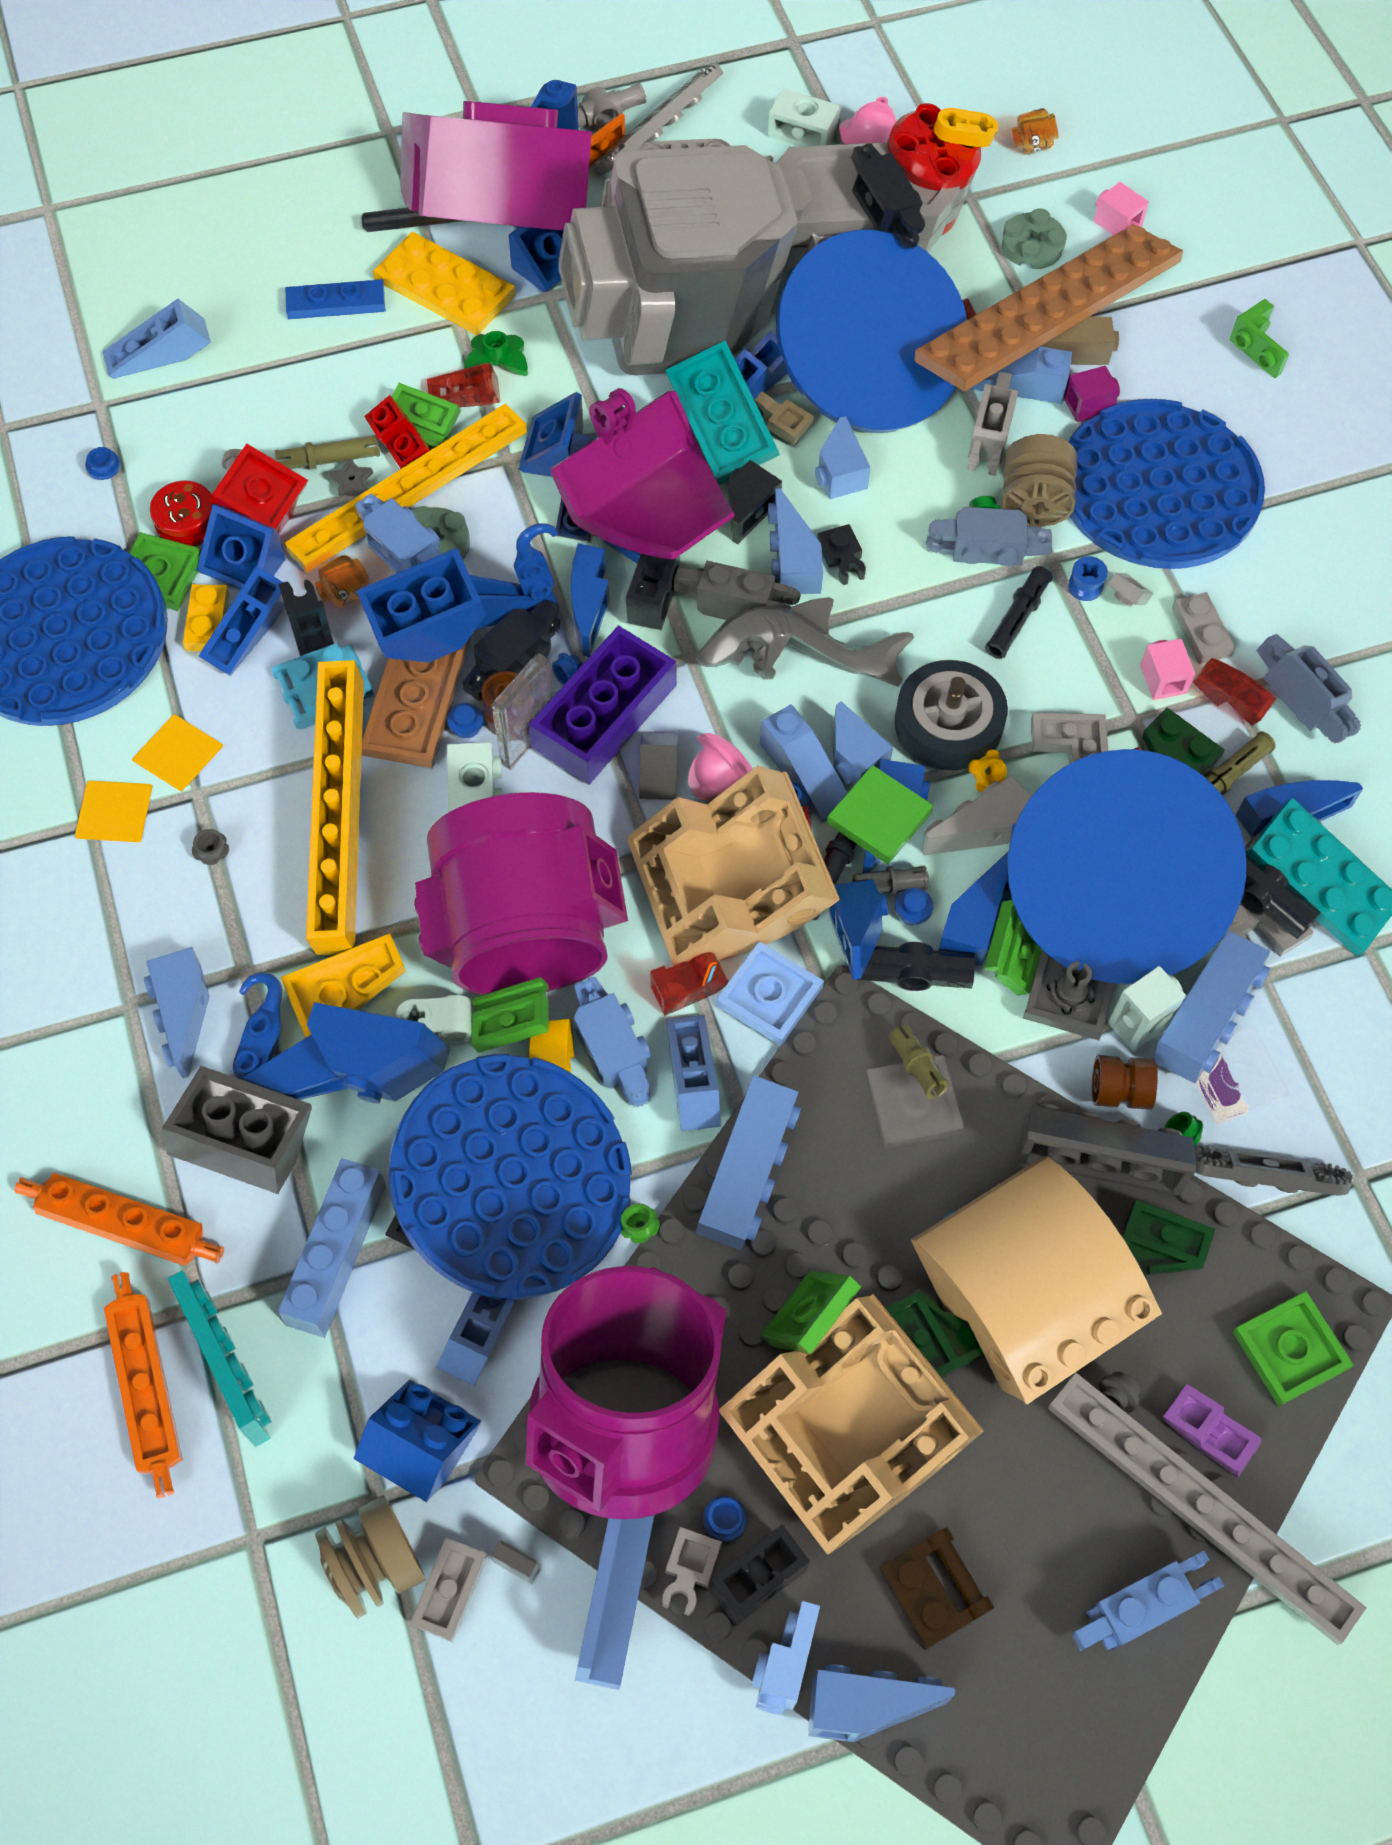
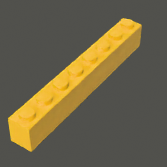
M355 660L318 662L306 940L316 955H336L355 947L364 680Z

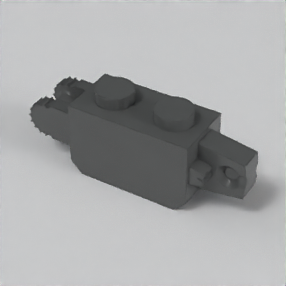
M706 560L704 568H697V570L678 567L674 577V591L689 595V598L696 600L697 610L703 615L727 620L741 610L755 606L789 608V604L796 605L801 597V592L796 588L775 583V576L708 560Z

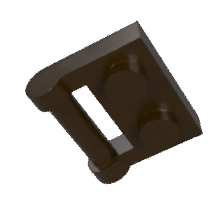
M948 1527L938 1531L925 1541L879 1568L925 1650L995 1608L989 1596L983 1597L953 1546L952 1541L954 1537ZM936 1551L969 1606L960 1613L957 1612L926 1558Z

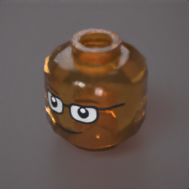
M1046 108L1021 113L1017 117V127L1011 128L1015 147L1021 146L1026 155L1051 149L1054 146V140L1059 138L1054 113L1049 114Z
M341 555L319 567V581L315 583V587L324 602L330 600L335 606L343 607L359 599L357 590L366 587L370 583V579L358 558L352 559L348 555Z

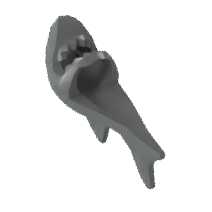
M826 597L812 599L789 608L755 606L741 610L728 618L715 631L695 657L705 667H718L728 663L739 665L745 657L744 651L752 647L756 651L751 656L755 662L753 664L754 672L758 673L763 680H770L776 674L773 665L787 645L820 662L853 674L873 677L899 687L902 679L896 666L897 656L914 639V635L910 632L894 633L870 646L851 647L829 635L828 619L834 599Z

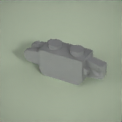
M999 371L996 386L985 383L972 435L967 470L975 471L979 460L989 461L988 474L996 476L998 464L1002 463L1019 391L1009 388L1012 378L1010 373Z

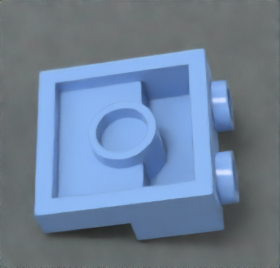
M802 1601L797 1613L789 1611L780 1645L772 1643L768 1654L760 1652L751 1686L760 1688L755 1708L776 1715H782L785 1709L793 1710L800 1692L820 1609L819 1605Z

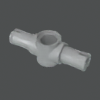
M637 83L617 92L615 90L607 92L601 87L589 90L578 106L579 128L595 126V128L600 130L623 111L645 104L647 102L646 94L642 84Z

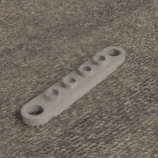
M717 61L706 66V71L700 70V72L693 76L691 81L686 82L608 149L606 156L603 154L602 157H599L593 163L599 176L612 170L614 158L618 153L638 150L645 141H654L663 134L661 128L665 124L669 126L683 116L681 113L683 108L689 109L702 100L700 94L723 74Z

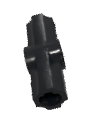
M1246 854V881L1241 904L1256 915L1266 914L1298 940L1309 929L1321 912L1289 888L1288 879L1279 869L1269 864L1261 866Z
M907 942L900 945L899 948L876 946L861 979L857 980L897 983L900 988L908 991H924L931 986L972 989L975 957L974 953L936 951L930 945L922 942Z

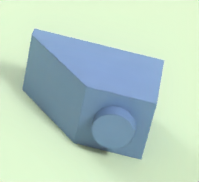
M846 416L840 417L820 451L819 465L815 468L818 486L825 488L829 499L868 489L871 467Z
M840 701L836 704L833 722V767L842 782L850 783L854 787L872 765L879 769L881 759L891 760L893 746Z

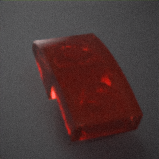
M1214 658L1207 661L1193 680V683L1217 707L1227 701L1251 726L1262 720L1276 700L1270 692L1251 677Z

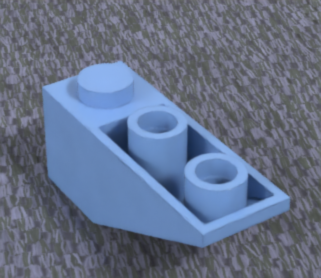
M781 488L775 489L774 503H768V523L775 524V531H770V552H777V559H772V575L775 576V581L788 585V587L796 588L801 592L800 594H821L823 581L821 543Z
M193 947L147 960L150 975L144 977L150 999H157L159 1009L153 1011L159 1033L165 1032L168 1043L162 1045L169 1068L176 1066L182 1078L189 1076L210 997L200 961Z
M826 1665L825 1670H817L812 1679L808 1736L855 1742L946 1705L954 1697L955 1688L942 1686V1680L933 1677H916L914 1683L897 1680V1674L888 1671H871L870 1676L852 1674V1668L847 1666Z

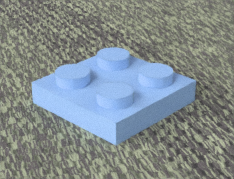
M759 941L717 997L716 1006L781 1046L823 988L824 980Z

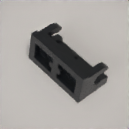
M304 580V587L307 592L303 596H295L293 588L288 581L278 584L300 656L334 644L322 600L318 601L313 584L309 580Z

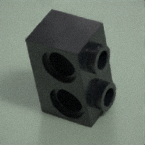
M644 554L640 555L625 597L627 622L629 624L662 630L675 593L674 577L678 567H680V556L675 559H665Z

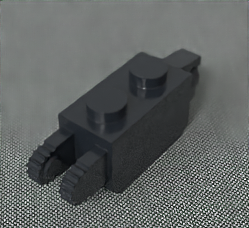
M871 143L854 147L851 159L858 172L852 189L854 196L876 230L893 233L896 239L900 241V244H902V247L913 249L918 245L920 240L918 235L920 232L922 233L925 227V221L920 213L923 202L919 193L914 190L905 175L904 169L897 163L892 153L881 155Z
M547 600L540 603L539 606L537 605L530 613L524 609H513L474 645L476 665L462 682L464 691L480 702L483 700V684L491 675L510 671L525 678L530 668L537 662L540 663L545 660L551 650V638L560 629V620L557 617L559 616L558 604L552 602V600Z

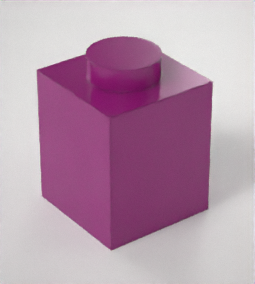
M1105 365L1069 375L1063 398L1076 422L1091 419L1099 415L1101 410L1115 405L1117 397L1120 395V386L1117 379L1111 376Z

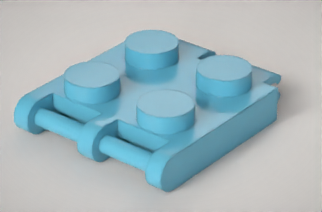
M338 643L278 664L271 669L273 677L279 679L284 690L282 694L284 702L290 704L295 715L293 722L297 729H304L315 724L318 662L355 660L364 680L363 706H365L364 699L374 695L373 688L361 667L353 645L340 648ZM287 676L290 677L291 682L294 686V688L292 689L290 688L287 682ZM298 701L301 702L303 709L305 711V713L303 714L301 713L299 706L297 704Z

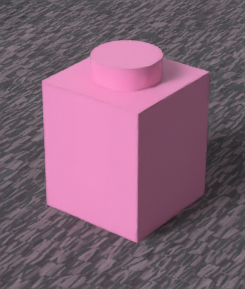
M1118 182L1111 189L1104 190L1097 198L1094 222L1112 235L1122 230H1127L1133 224L1142 226L1149 201L1122 182Z
M1182 639L1171 641L1158 640L1147 645L1140 666L1153 700L1187 694L1195 672Z

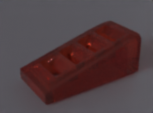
M490 362L427 379L428 394L457 404L459 407L483 406L500 402L498 378ZM454 387H459V391L454 392ZM440 388H446V395L441 396Z

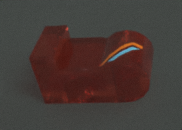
M713 952L700 954L689 962L685 961L668 969L662 966L650 971V988L664 1016L714 995L728 984V979Z

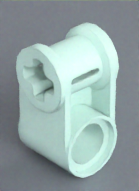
M449 995L441 998L409 999L401 1003L396 1010L395 1018L410 1021L418 1020V1022L424 1023L446 1045H459L471 1041V1001L465 996Z

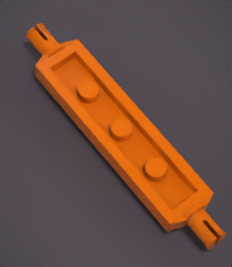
M54 1172L44 1184L21 1177L19 1178V1183L17 1182L14 1191L16 1194L35 1199L33 1208L37 1215L171 1262L186 1266L195 1256L218 1264L223 1256V1246L203 1240L204 1230L201 1223Z
M121 1272L120 1277L117 1274L111 1277L116 1300H113L104 1307V1313L136 1471L140 1474H152L156 1492L155 1496L156 1498L166 1497L165 1493L168 1496L175 1493L169 1468L183 1461L150 1302L146 1295L133 1294L129 1278L130 1274L128 1272Z

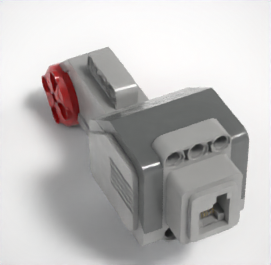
M930 103L920 104L916 111L900 117L893 125L887 142L871 143L881 155L892 153L897 163L904 169L905 175L914 190L919 193L923 202L920 213L925 221V227L922 233L920 232L918 235L920 236L918 246L929 252L940 236L947 233L954 226L981 161L980 147L945 142L935 135L933 128L941 109ZM716 138L650 141L640 145L638 150L618 153L614 158L611 178H606L601 207L573 208L571 222L565 223L559 256V273L573 327H579L582 340L612 338L618 365L624 373L629 375L666 373V369L726 340L732 355H734L767 325L781 279L790 269H794L798 262L812 248L840 233L854 230H876L852 192L858 172L851 156L854 147L863 146L868 143L789 147L776 163L746 145L731 146L728 142Z

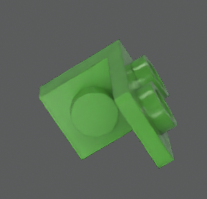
M1263 299L1237 316L1229 340L1255 361L1260 368L1268 372L1273 378H1277L1282 374L1289 354L1265 334L1271 323L1269 319L1274 305L1268 300Z

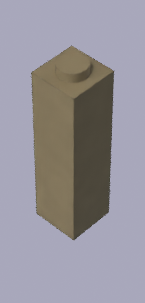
M1088 317L1041 345V347L1072 351L1070 365H1109L1112 351L1118 350L1119 332L1113 329L1112 317Z

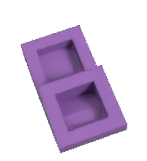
M1188 1384L1185 1385L1163 1416V1420L1179 1435L1237 1478L1261 1445V1437L1226 1416L1223 1406Z

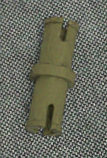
M902 1025L905 1036H903L898 1027L890 1033L888 1040L902 1058V1065L906 1073L915 1077L928 1099H935L936 1097L932 1089L936 1091L939 1097L948 1090L949 1082L933 1063L934 1056L928 1048L922 1047L908 1025Z

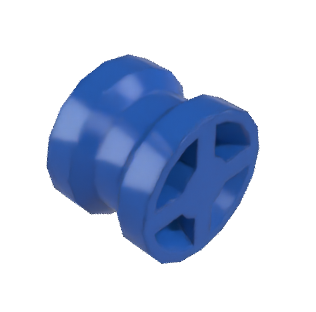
M1092 556L1082 557L1074 563L1072 575L1068 583L1069 592L1073 597L1082 601H1092L1101 595L1108 574L1105 563Z

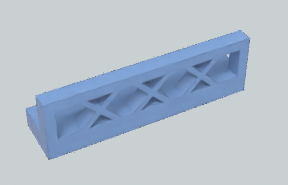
M654 1515L638 1519L608 1518L575 1681L620 1690Z

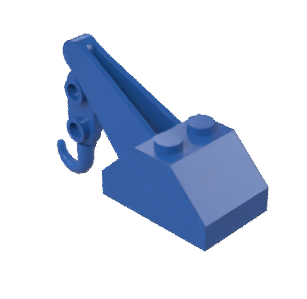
M546 523L534 524L526 528L518 536L516 541L517 555L513 567L520 584L469 575L458 548H455L357 590V594L385 658L429 663L462 649L476 629L496 626L513 609H524L530 613L543 601L552 600V602L558 604L552 591L554 581L543 553L533 548L530 544L534 537L542 533H549L552 537H556L558 533L555 527Z
M258 972L249 976L239 990L241 995H245L254 984L263 983L267 986L268 992L265 1001L248 1019L233 1061V1072L238 1079L298 1100L352 1089L358 1092V1098L379 1104L381 1099L391 1101L401 1099L444 1071L450 1048L424 1023L316 1002L313 1004L307 1022L311 1035L272 1058L282 1030L280 1003L283 989L281 983L270 973Z

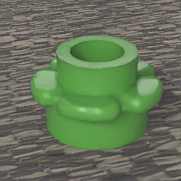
M639 1203L629 1206L621 1216V1223L623 1225L621 1234L624 1238H630L633 1243L646 1242L651 1236L656 1235L660 1228V1221L656 1219L657 1213L645 1204ZM642 1223L644 1224V1225H643L642 1227H640V1228L637 1227V1225H639V1224H642Z

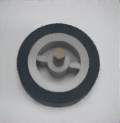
M959 660L931 662L910 674L900 689L894 721L896 734L904 749L916 760L927 766L941 770L967 769L973 759L979 760L985 756L988 750L997 749L1007 720V699L996 679L984 669L974 664Z

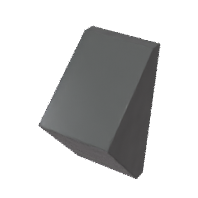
M642 732L640 742L639 799L674 800L676 798L678 733Z

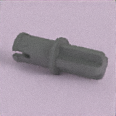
M925 865L896 869L893 866H887L886 871L856 873L852 876V882L873 879L879 893L888 892L890 896H894L896 892H902L909 888L927 890L929 887V875Z

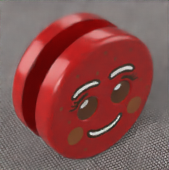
M187 480L172 482L159 489L153 496L149 508L158 536L194 547L203 544L212 505L214 504L210 501L211 492L202 484Z

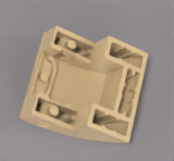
M757 765L708 804L677 797L626 837L673 967L698 966L750 952L759 941L767 945L788 935L840 900L789 775L785 771L780 772Z
M1047 1156L1039 1158L911 1239L945 1311L969 1322L1001 1390L1018 1398L1025 1404H1029L1162 1314L1136 1259L1109 1217L1074 1177Z
M874 1294L857 1297L852 1301L811 1354L796 1351L780 1354L719 1409L721 1415L827 1555L844 1545L896 1506L984 1432L982 1427Z

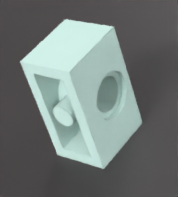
M783 88L769 112L768 137L799 147L831 145L839 128L841 105Z
M492 742L447 744L448 812L480 799L502 795L501 788H495V779L502 778L501 757H494ZM476 782L482 783L481 785L476 787L469 786L470 784Z
M1158 966L1122 992L1108 1024L1134 1052L1167 1029L1186 997L1181 984L1174 976L1167 975Z

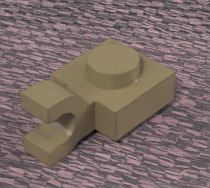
M762 391L754 400L764 422H767L768 430L793 446L813 424L814 416L788 399L780 405Z

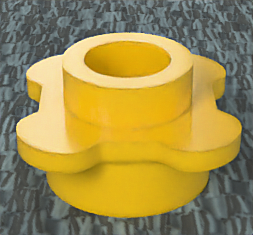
M990 749L986 752L985 756L979 760L973 759L969 763L968 770L974 775L976 780L975 788L979 792H983L993 782L998 781L1001 783L1006 778L1007 767L999 759L1000 754L997 750Z

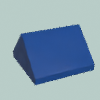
M519 226L508 235L511 268L543 292L548 291L561 280L559 256L564 230Z
M576 391L532 416L519 470L523 473L552 477L550 473L551 467L569 456L573 433L582 434L584 427L582 395Z
M213 504L196 571L240 590L256 566L274 576L286 560L277 529L221 505Z

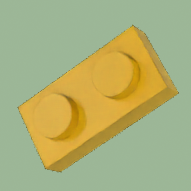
M192 584L183 638L185 651H202L227 612L230 592L227 585Z

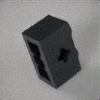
M782 1524L712 1577L709 1590L736 1626L805 1573L810 1560Z

